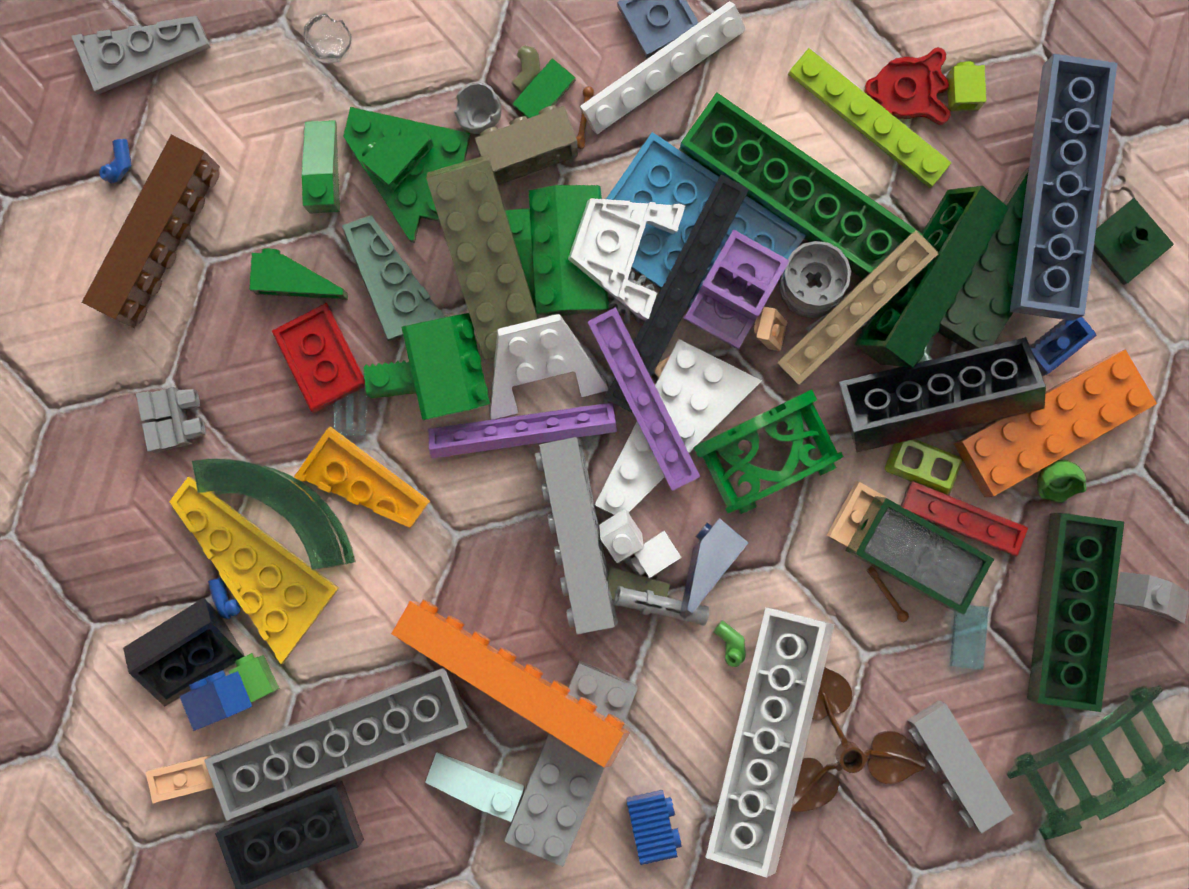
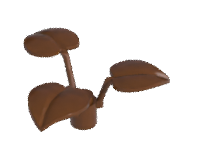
M824 667L812 720L818 721L827 716L829 717L841 741L835 752L838 762L827 764L823 768L817 759L803 758L792 802V812H805L817 809L835 797L839 788V780L834 774L828 772L829 770L836 769L841 771L843 768L849 773H857L863 769L868 761V770L877 781L884 784H895L926 769L924 759L917 747L898 732L883 731L876 734L872 740V750L868 749L864 753L855 743L847 741L834 714L843 713L848 709L852 701V690L843 676Z

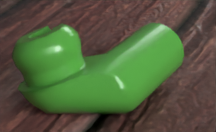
M721 620L713 633L725 641L726 663L731 667H738L744 662L746 657L745 639L730 625Z

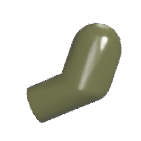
M526 45L522 46L517 53V57L521 61L522 71L511 82L520 93L540 73L539 54L534 47Z

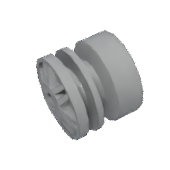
M820 241L802 244L788 258L789 263L780 277L779 291L782 301L789 310L802 317L816 318L826 315L839 303L850 284L851 269L848 259L842 251L832 244ZM816 280L818 282L817 286L812 288L807 286L808 281Z

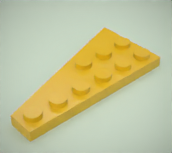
M187 477L169 501L190 533H193L207 558L217 568L220 577L244 612L254 622L259 630V634L264 641H267L279 663L283 664L339 590V587L195 479Z

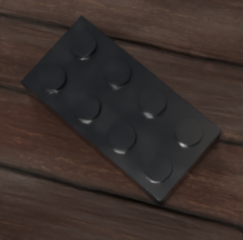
M343 781L336 782L226 825L215 833L235 889H253L358 848L364 841Z

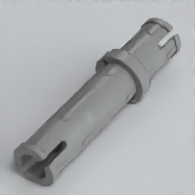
M618 586L614 596L615 606L640 610V614L644 615L653 613L697 623L702 626L707 623L709 617V607L699 605L690 616L684 619L680 616L681 600L654 595V592L650 590L641 592Z

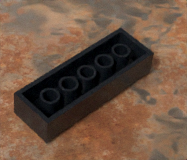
M1027 337L919 362L914 367H898L839 382L842 405L856 453L1045 409L1046 386Z

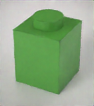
M253 653L244 656L235 661L236 668L228 671L229 674L239 672L250 702L280 689L264 655L254 658Z

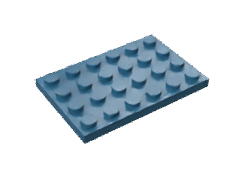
M653 132L606 199L647 204L649 202L663 205L682 204L685 206L678 230L674 234L646 223L631 269L640 275H645L647 280L662 289L719 177ZM746 196L688 307H691L733 229L787 260L806 235Z

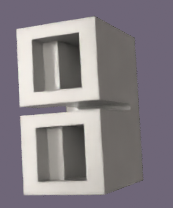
M170 387L166 390L136 393L141 421L148 422L142 424L148 452L159 453L190 445L193 439L206 435L202 418L187 419L185 409L200 406L199 395L196 390H180Z

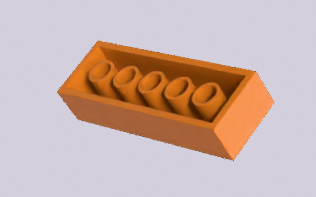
M1126 349L1109 355L1047 390L1045 394V409L994 420L953 444L983 496L992 497L1153 407L1157 402Z

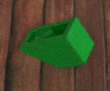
M427 134L381 137L377 142L373 141L365 148L362 153L363 158L361 162L370 173L394 192L434 145Z

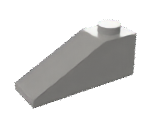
M1120 572L1114 603L1185 624L1189 592L1173 582L1158 577Z

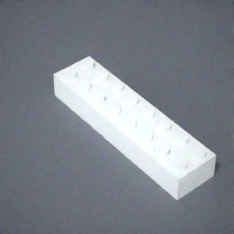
M765 607L708 845L707 859L766 878L776 873L835 624Z

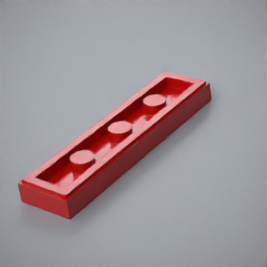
M910 481L901 504L903 508L932 524L1016 557L1019 554L1028 530L1026 526L913 481Z

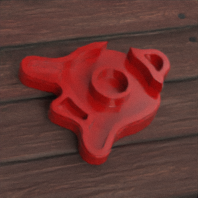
M937 47L922 57H900L891 60L876 77L866 82L864 92L898 119L925 117L938 125H944L949 120L951 113L937 99V94L944 93L949 87L948 80L941 72V67L946 60L945 50Z

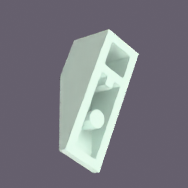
M438 752L434 757L425 783L481 811L510 822L513 819L524 788L522 784Z

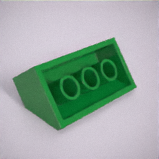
M553 185L528 190L536 314L568 316L609 310L608 292L568 260L587 201L590 198L602 199L601 186Z

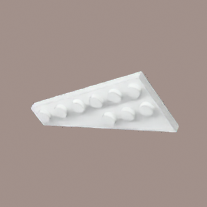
M678 339L655 386L688 452H691L694 449L693 447L698 445L762 380ZM636 422L595 503L596 506L614 515L624 509L629 513L665 477L638 422Z

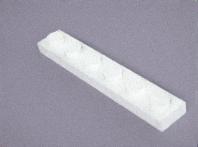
M729 1L581 105L580 108L592 130L599 134L743 33L746 28L736 5Z

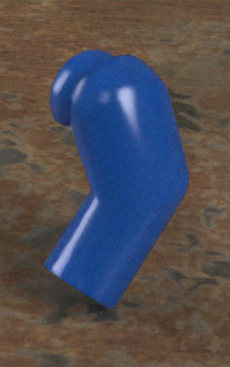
M126 139L112 141L115 159L110 164L102 166L99 171L100 177L104 181L109 183L119 182L130 170L132 163L129 144Z
M222 578L208 581L212 600L219 615L225 619L237 616L240 613V604L236 599L229 601L226 584Z

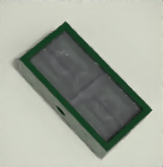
M878 496L874 497L845 550L946 608L963 615L966 613L994 561V558L885 497Z

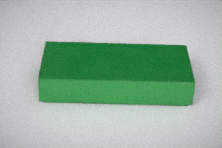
M552 58L513 102V107L523 116H526L527 119L537 116L543 108L555 105L576 81V77Z

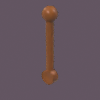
M590 86L583 89L585 103L594 96V89ZM583 112L579 133L576 137L578 149L585 147L584 133L587 119Z
M870 566L866 569L868 574L874 579L897 612V619L900 622H906L909 619L908 612L901 609L879 577L877 571L873 566Z

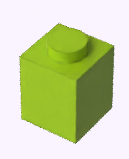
M965 61L953 66L947 74L949 82L947 89L948 109L950 111L979 110L986 103L985 65H975L974 62Z

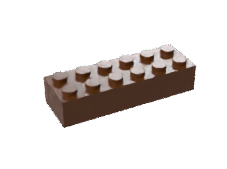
M172 134L170 135L81 303L132 328H135L137 323L140 324L143 321L148 310L146 305L151 296H155L162 285L161 277L165 270L173 265L176 259L175 251L180 241L186 240L191 230L190 223L194 215L199 214L204 207L206 192L209 187L212 188L219 178L220 172L218 170L220 166L205 151Z

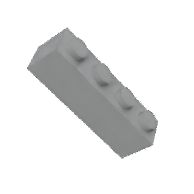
M938 700L908 719L912 727L908 730L910 736L918 747L924 746L928 753V756L925 757L926 762L935 774L940 772L945 781L941 786L951 801L956 799L962 810L958 813L968 828L973 827L982 834L1014 814L946 703Z

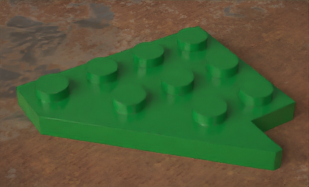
M350 107L343 137L410 242L415 243L421 218L440 222L426 179L427 173L465 162L471 135L468 132ZM427 134L434 146L394 192L370 173L361 162L363 158L362 153L371 142H377L381 137Z

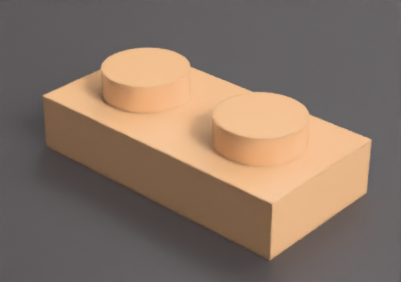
M763 307L762 315H759L755 321L754 332L768 349L781 351L787 321L775 308Z
M856 481L826 536L848 547L874 497L885 496Z
M210 755L145 772L152 803L214 788L204 761Z

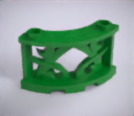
M812 389L693 447L698 458L703 457L727 506L725 508L727 514L738 510L740 515L756 508L755 501L815 472H818L819 476L837 468L834 462L844 456L842 452L837 453L813 402L817 401V398ZM803 420L809 431L804 432ZM784 422L787 426L785 431L793 429V434H779L776 429L777 424ZM763 428L775 440L782 442L792 441L788 459L781 471L767 470L748 463L756 455L759 448L758 429ZM812 436L821 455L820 459L811 460L809 458V450L816 449V447L811 444L803 445L804 438ZM746 440L751 444V449L742 459L737 455H741L745 451L740 450L738 444L740 441ZM715 450L732 466L727 472H725ZM798 461L807 467L792 475ZM738 470L744 474L739 477L737 486L739 487L743 482H748L751 487L750 491L742 497H737L729 480V477ZM760 479L777 482L760 490Z

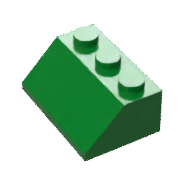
M469 313L401 327L422 420L490 405L481 357L478 352L474 327Z

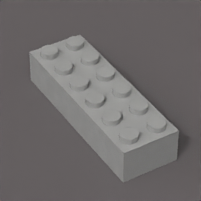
M574 437L539 444L540 452L535 453L538 470L545 473L546 483L542 484V492L545 503H551L553 514L548 515V522L551 534L557 533L559 546H554L557 565L563 564L565 576L560 578L563 596H569L571 607L567 609L570 628L575 627L577 634L615 627L618 620L609 583L606 581L608 570L600 539V530L582 440Z
M579 660L568 686L570 689L568 694L577 700L580 697H584L598 706L595 710L605 717L608 713L612 714L624 722L638 687L637 684ZM548 734L506 833L504 842L563 867L604 767L553 735Z

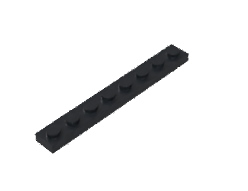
M720 175L659 292L649 319L644 321L633 342L650 377L749 191L748 188L723 175ZM615 378L605 399L632 413Z

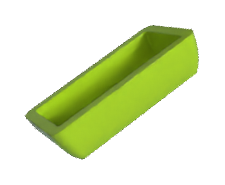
M913 439L893 444L885 465V471L949 495L963 459L960 456ZM908 446L916 448L923 453L917 469H912L902 464V458ZM937 458L946 460L952 465L948 478L945 481L931 475L933 464Z

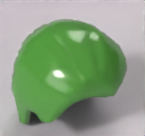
M1057 460L1041 469L1037 478V490L1041 498L1054 502L1064 503L1068 498L1078 493H1083L1087 489L1083 470L1077 464L1068 460Z

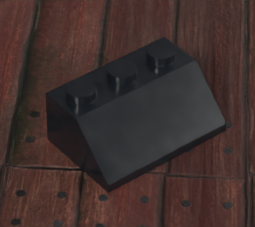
M205 598L200 599L123 647L128 673L164 707L178 699L179 696L191 691L190 684L218 673L234 664L236 660L244 657L242 649L225 621Z

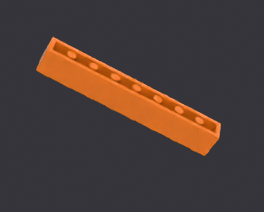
M424 599L421 603L409 601L391 633L393 636L604 768L612 766L630 734L629 731L623 728L625 723L609 713L606 717L595 711L598 706L584 697H580L579 700L568 694L570 689L556 680H553L552 684L542 678L543 672L530 664H526L525 667L515 661L517 658L515 654L500 647L499 651L489 645L491 641L489 638L476 631L470 634L463 629L465 624L453 616L448 615L447 618H444L437 613L439 608Z

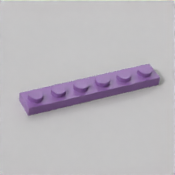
M616 307L587 321L671 490L673 491L699 478L700 474Z
M613 403L428 429L431 458L617 432Z

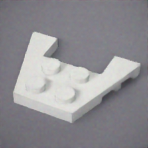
M590 198L587 201L568 260L640 319L647 320L649 319L657 292L630 282L628 277L646 223L674 234L678 230L685 206L682 204L663 205L656 204L655 202L647 204L632 203L624 200Z
M560 314L497 329L494 377L491 386V404L489 405L491 420L518 413L512 390L513 386L572 371L576 374L581 397L608 391L606 380L595 368L593 361L586 355L579 341Z

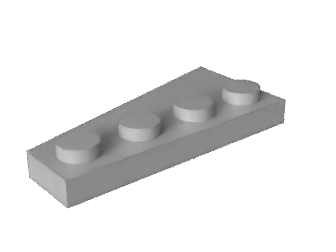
M197 16L160 21L156 25L129 26L128 29L118 31H97V34L87 36L83 34L72 35L92 87L98 95L211 48Z

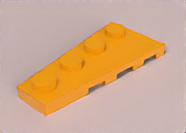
M332 427L327 428L293 477L302 482L312 483L318 486L317 488L328 493L332 492L347 499L346 501L353 504H360L370 508L374 513L409 528L414 525L430 503V500Z

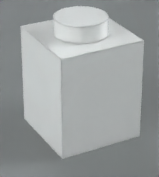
M626 509L599 524L600 539L616 563L644 548L642 532Z
M662 531L645 542L644 548L634 553L635 557L631 559V562L640 576L646 572L650 578L682 557L666 532Z

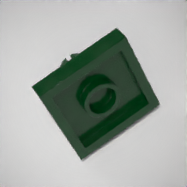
M1133 198L1096 228L1093 250L1119 281L1125 285L1170 249L1174 243L1139 202Z

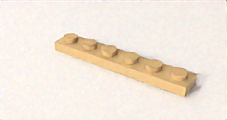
M915 230L777 363L798 384H801L936 257L938 252Z

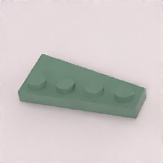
M372 215L342 225L343 232L388 342L403 336L402 326L445 317L431 300L425 288L420 285L412 274V270L396 252L395 247Z

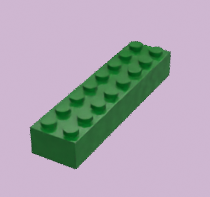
M717 92L681 141L679 148L681 152L718 177L723 175L748 188L749 191L746 196L806 235L805 240L808 242H827L840 249L848 259L851 271L862 279L866 278L916 230Z

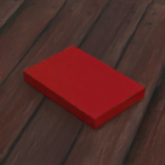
M327 303L272 330L312 413L365 387L364 375Z

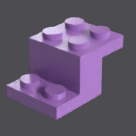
M733 229L684 320L730 346L739 349L784 272L789 260Z

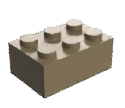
M556 105L545 107L539 111L537 116L528 119L526 116L515 118L509 122V126L501 129L497 127L485 129L480 133L479 137L475 138L480 157L489 155L498 185L578 157L577 139L564 106L558 108Z

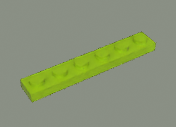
M810 48L805 51L789 71L788 75L928 188H931L952 163Z

